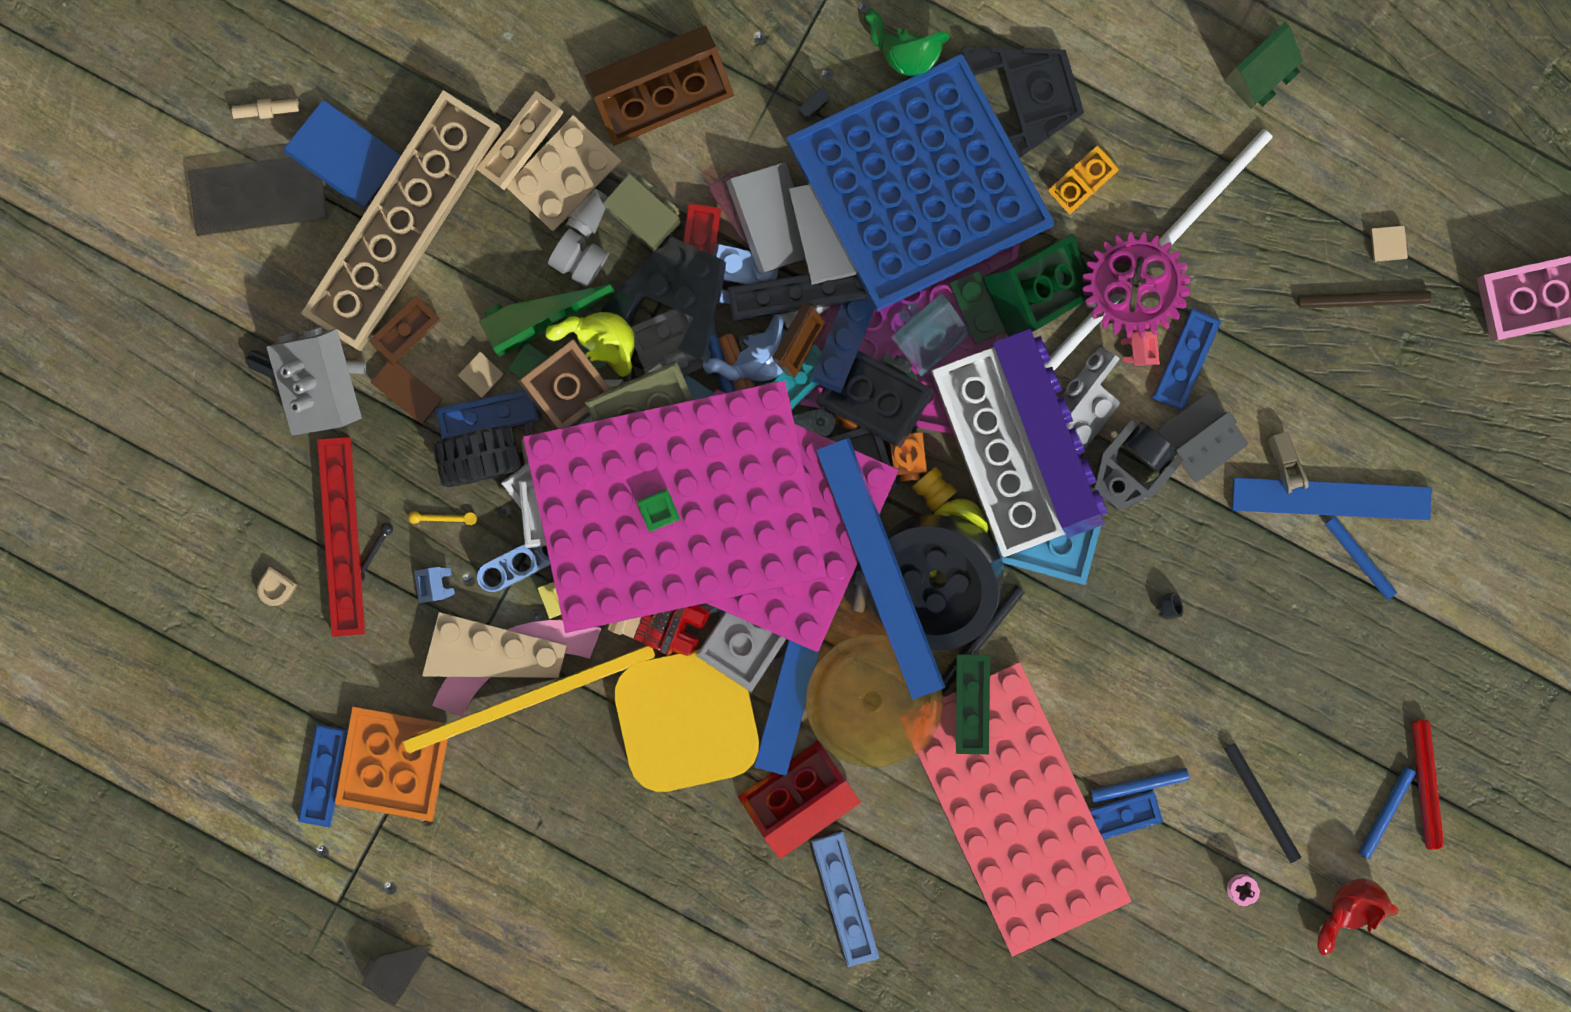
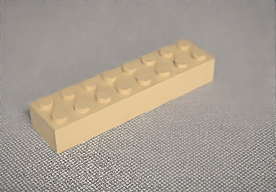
M443 90L301 314L327 331L337 329L341 340L362 351L477 170L476 168L485 158L501 133L502 129L500 126Z

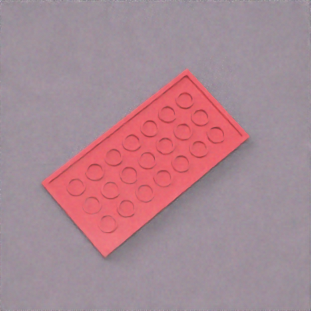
M1021 662L990 675L989 755L956 754V691L901 716L902 722L1012 957L1132 902Z

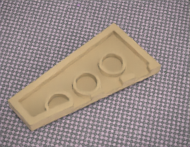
M439 612L422 676L559 678L567 645Z

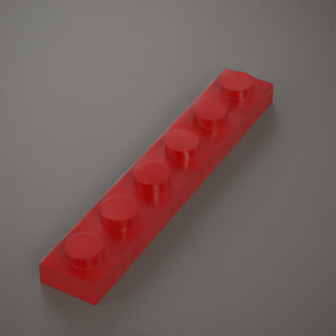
M352 437L318 439L332 637L366 634Z

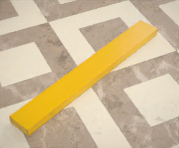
M645 645L404 739L403 744L406 751L412 753L654 658L655 653L653 648Z

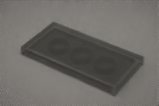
M291 157L188 171L195 230L198 237L328 219L323 180Z

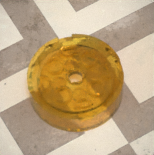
M868 634L844 640L834 646L818 662L808 683L806 708L814 734L834 756L856 766L887 768L910 760L920 753L931 741L941 720L943 696L941 689L912 700L888 636ZM872 691L877 692L882 699L880 707L874 711L868 710L864 705L866 694Z

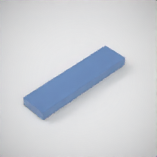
M843 831L812 839L811 842L847 966L851 967L878 959L879 954Z

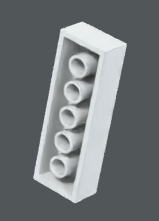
M995 347L932 370L933 381L1001 558L1064 535L1065 533L1061 528Z

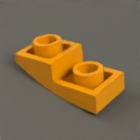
M1097 145L1057 181L1048 192L1070 215L1118 172L1120 168Z

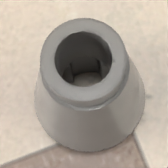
M593 189L591 194L567 216L569 220L565 226L587 240L590 235L595 234L605 212L603 203L608 197L601 191Z

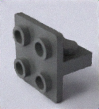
M1212 393L1205 394L1158 429L1159 435L1176 449V458L1182 462V466L1194 482L1203 479L1248 445L1246 439L1235 426L1237 420L1230 411H1224Z

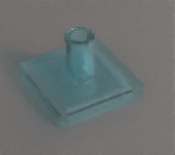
M942 294L922 311L916 304L907 305L913 316L903 309L900 313V319L906 325L891 337L920 376L924 375L971 334L950 302Z

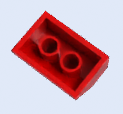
M816 741L791 759L786 776L772 772L738 796V799L759 832L779 859L861 803L819 741Z

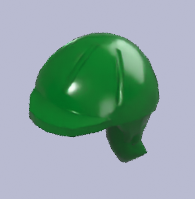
M870 8L864 16V21L870 25L871 41L883 51L884 58L889 66L902 75L916 76L929 71L938 61L943 48L942 45L950 38L948 31H940L924 37L922 33L917 36V32L912 36L908 33L907 29L901 32L900 27L897 30L898 37L884 33L882 18L876 10Z

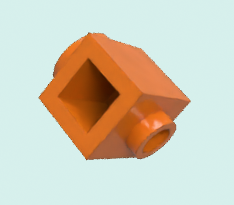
M923 433L909 434L901 448L889 443L891 465L899 470L896 476L900 475V482L920 480L919 473L927 472Z

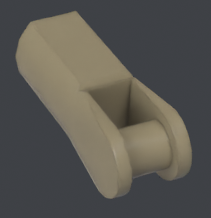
M1289 432L1270 437L1268 443L1277 464L1285 492L1287 494L1292 493V489L1298 487L1307 489L1308 479L1299 461ZM1294 468L1296 475L1289 476L1287 470Z

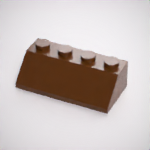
M706 25L584 75L613 146L735 96L716 45Z

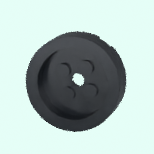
M923 513L902 521L887 534V537L931 650H950L971 642L989 625L1003 596L1004 566L996 546L987 534L975 524L952 514L944 516ZM933 570L942 571L947 577V582L942 584L932 583L930 572ZM867 583V592L871 607L875 615L883 625V622L881 620L878 609L876 607V604L874 602L873 596Z

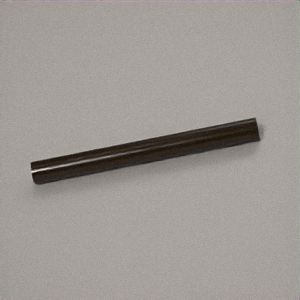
M1431 291L1298 296L1299 309L1431 304Z

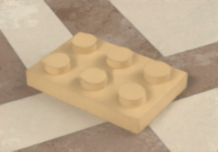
M573 115L523 167L506 188L554 233L568 219L567 216L621 163V160Z

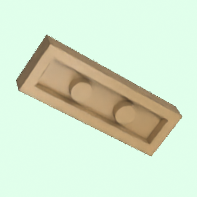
M535 91L476 169L501 189L505 190L564 112Z

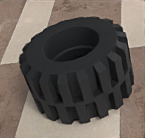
M508 426L493 427L440 440L432 446L441 485L446 487L460 486L516 472L522 467L514 430Z

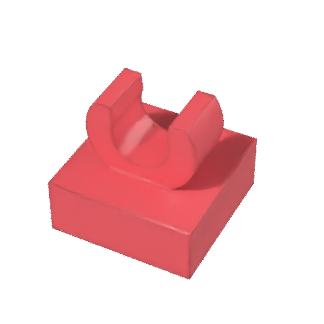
M1145 331L1144 338H1141L1138 332H1133L1131 338L1121 340V345H1132L1133 351L1130 357L1122 358L1123 362L1134 363V366L1160 364L1157 335Z

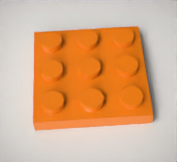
M353 706L335 804L433 822L448 739L412 753L406 751L403 740L445 723Z

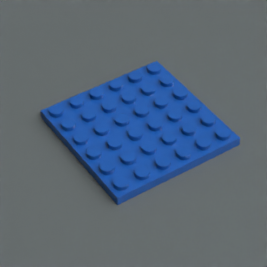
M963 54L786 137L788 147L876 311L1054 226V220Z

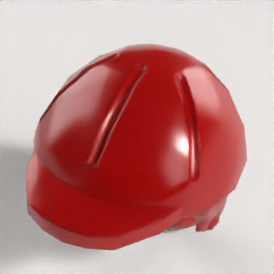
M1355 879L1345 883L1336 892L1332 902V913L1324 922L1318 935L1317 947L1321 955H1327L1334 950L1339 929H1342V927L1358 929L1368 925L1367 930L1371 933L1372 928L1376 930L1385 917L1398 914L1399 909L1391 904L1387 892L1378 883L1369 879Z

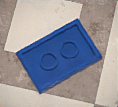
M324 100L284 148L286 155L363 210L378 193L401 157L396 151Z

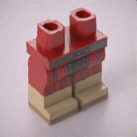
M699 604L610 623L608 630L618 635L624 634L666 655L676 652L690 656L694 653L699 639L686 633V627L688 623L698 628L704 627L710 610Z

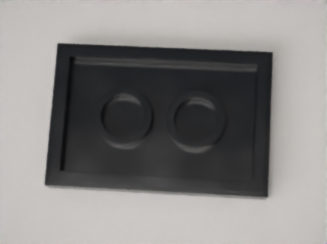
M858 351L841 393L824 387L816 403L818 406L901 448L933 396L934 391L919 381Z

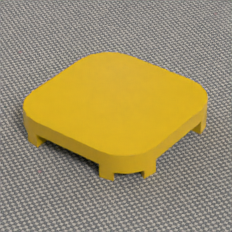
M700 649L695 650L690 656L675 654L648 660L629 667L619 677L615 687V703L629 767L634 778L643 787L655 792H669L733 778L746 772L752 766L759 751V737L749 691L698 658L696 655Z

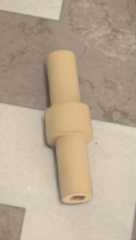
M271 98L258 99L257 103L232 106L233 119L259 116L260 119L274 118V114L299 111L298 98L272 101Z

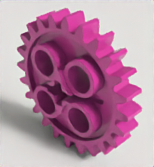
M1129 232L1128 241L1123 242L1117 235L1114 247L1104 242V254L1094 251V258L1097 263L1087 262V269L1091 273L1083 274V282L1089 284L1083 287V295L1091 296L1086 300L1087 308L1096 307L1092 312L1094 319L1103 316L1101 322L1103 328L1108 327L1112 323L1114 324L1113 332L1115 335L1124 328L1126 329L1127 338L1131 337L1133 330H1138L1140 337L1144 338L1145 329L1149 328L1154 335H1157L1158 324L1168 329V317L1176 320L1179 319V312L1176 308H1186V301L1181 297L1190 296V288L1183 286L1190 283V275L1182 274L1187 270L1186 262L1177 263L1181 258L1180 252L1177 251L1169 254L1171 250L1170 242L1160 247L1159 236H1156L1151 242H1147L1145 232L1142 233L1140 240H1135L1132 232ZM1142 258L1144 261L1140 273L1141 284L1137 292L1136 310L1130 312L1129 308L1132 301V286L1135 284L1137 260ZM1121 262L1128 263L1131 266L1124 273L1117 272L1114 269ZM1152 267H1160L1164 270V273L1158 277H1152L1147 274V271ZM1115 293L1123 294L1126 297L1125 301L1120 304L1112 303L1109 301V298ZM1147 298H1155L1159 301V304L1154 308H1146L1142 305V302Z

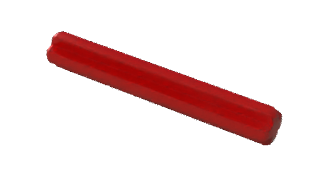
M1421 719L1412 721L1411 726L1425 847L1428 850H1437L1444 847L1431 724L1429 720Z

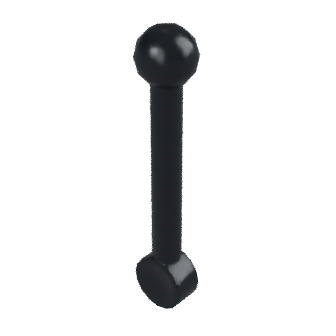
M386 522L381 525V533L361 565L362 582L366 578V569L384 539L393 532L391 523Z

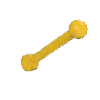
M412 511L408 515V520L412 524H417L419 521L465 522L467 525H473L477 521V516L472 512H468L465 515H431Z

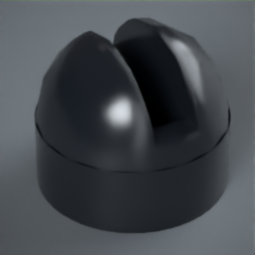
M1171 592L1159 597L1156 602V609L1161 608V612L1158 613L1161 618L1172 620L1183 616V604L1178 593Z

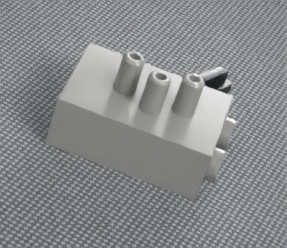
M322 326L303 331L304 336L299 337L297 331L278 336L279 342L267 346L269 356L257 350H252L246 357L245 363L250 369L276 380L291 435L339 428L362 419L337 329L324 332Z

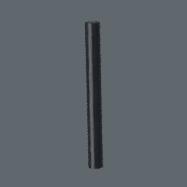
M1015 584L998 605L986 629L977 638L969 642L959 654H976L1025 594V591ZM957 657L941 676L945 688L938 691L942 694L947 691L957 678Z
M1236 743L1229 745L1224 749L1288 861L1293 863L1301 858L1299 851Z

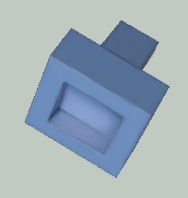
M433 567L414 571L419 603L443 600L455 595L454 588L445 589L442 584L443 577L452 575L451 568Z

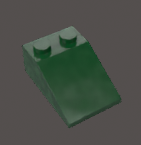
M1284 22L1224 80L1250 109L1257 103L1263 107L1276 95L1273 88L1283 81L1287 85L1301 72L1297 66L1303 61L1290 26Z
M1069 234L1013 260L983 277L1008 337L1031 329L1032 332L1036 331L1091 297L1083 295V287L1089 285L1083 282V274H1087L1089 271L1073 234Z

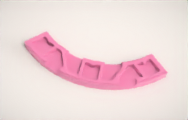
M546 620L518 625L507 630L567 645L566 654L591 659L602 628L596 626L565 633L563 620ZM447 677L439 689L432 706L463 717L476 693L491 677Z

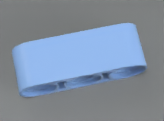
M524 544L484 564L477 574L478 584L482 589L489 592L503 590L550 566L549 556L544 553L543 546L526 548ZM519 553L528 554L532 561L530 568L525 572L518 571L514 566V559ZM489 568H497L502 575L500 584L495 587H491L485 582L484 576Z

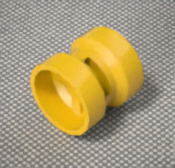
M934 467L911 487L917 495H922L926 499V505L932 512L957 492L952 484H948L942 479V473L937 467Z

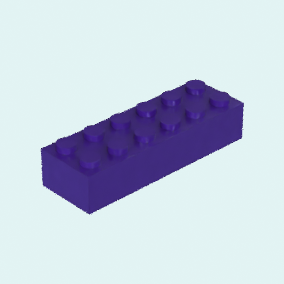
M1028 329L994 342L996 353L1062 530L1069 538L1104 525L1105 522L1102 515L1107 514L1108 511L1099 490L1093 491L1091 484L1096 483V479L1087 458L1081 460L1079 455L1085 452L1076 428H1069L1068 423L1074 420L1064 397L1058 398L1057 393L1062 391L1053 367L1047 368L1045 362L1051 361L1041 335L1035 337L1032 330Z

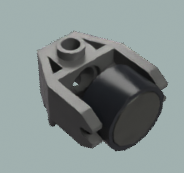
M1130 420L1101 453L1095 474L1096 483L1092 485L1093 491L1098 489L1103 500L1118 511L1154 496L1182 462L1175 457L1177 455L1176 449L1155 430L1143 422L1137 425L1134 421ZM1121 444L1159 475L1147 483H1138L1117 465L1116 458ZM1114 481L1120 482L1122 486L1121 492L1115 493L1113 491L1112 484Z

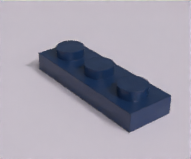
M856 300L841 304L810 381L841 393L875 311L870 300Z

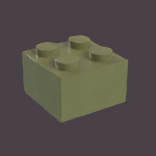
M629 174L605 200L603 205L612 216L654 252L681 225L678 217L680 212L666 197L661 201L653 195L655 193L654 187L641 175L635 179Z

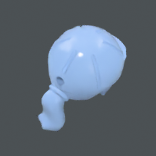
M778 314L774 315L765 333L749 335V340L744 338L743 342L749 345V347L739 354L737 363L729 365L718 358H710L708 363L703 362L705 372L707 374L719 373L729 381H737L741 378L753 381H769L777 378L783 371L772 357L786 334V331L783 329V317Z

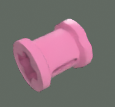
M1237 874L1231 877L1227 883V894L1238 905L1248 906L1255 903L1259 898L1260 889L1257 882L1248 875ZM1247 882V887L1251 891L1249 895L1243 894L1239 898L1240 893L1236 891L1237 885L1243 886Z

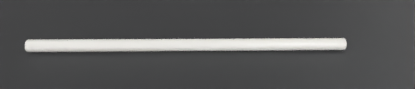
M1263 128L1159 239L1160 247L1168 242L1172 245L1273 138L1267 130ZM1142 258L1136 265L1135 284L1141 278L1140 273L1144 261ZM1115 293L1109 298V301L1117 304L1124 295ZM1091 312L1050 355L1051 361L1045 362L1047 368L1052 366L1055 370L1103 319V316L1094 319Z

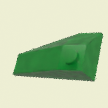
M609 284L510 304L503 308L501 304H497L483 313L485 318L479 322L494 351L502 358L523 346L526 342L528 343L544 334L549 325L559 324L568 317L577 315L612 295L615 291Z

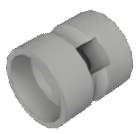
M569 228L553 251L548 265L562 274L570 272L571 279L587 289L603 267L609 252L594 243L587 245L585 237Z

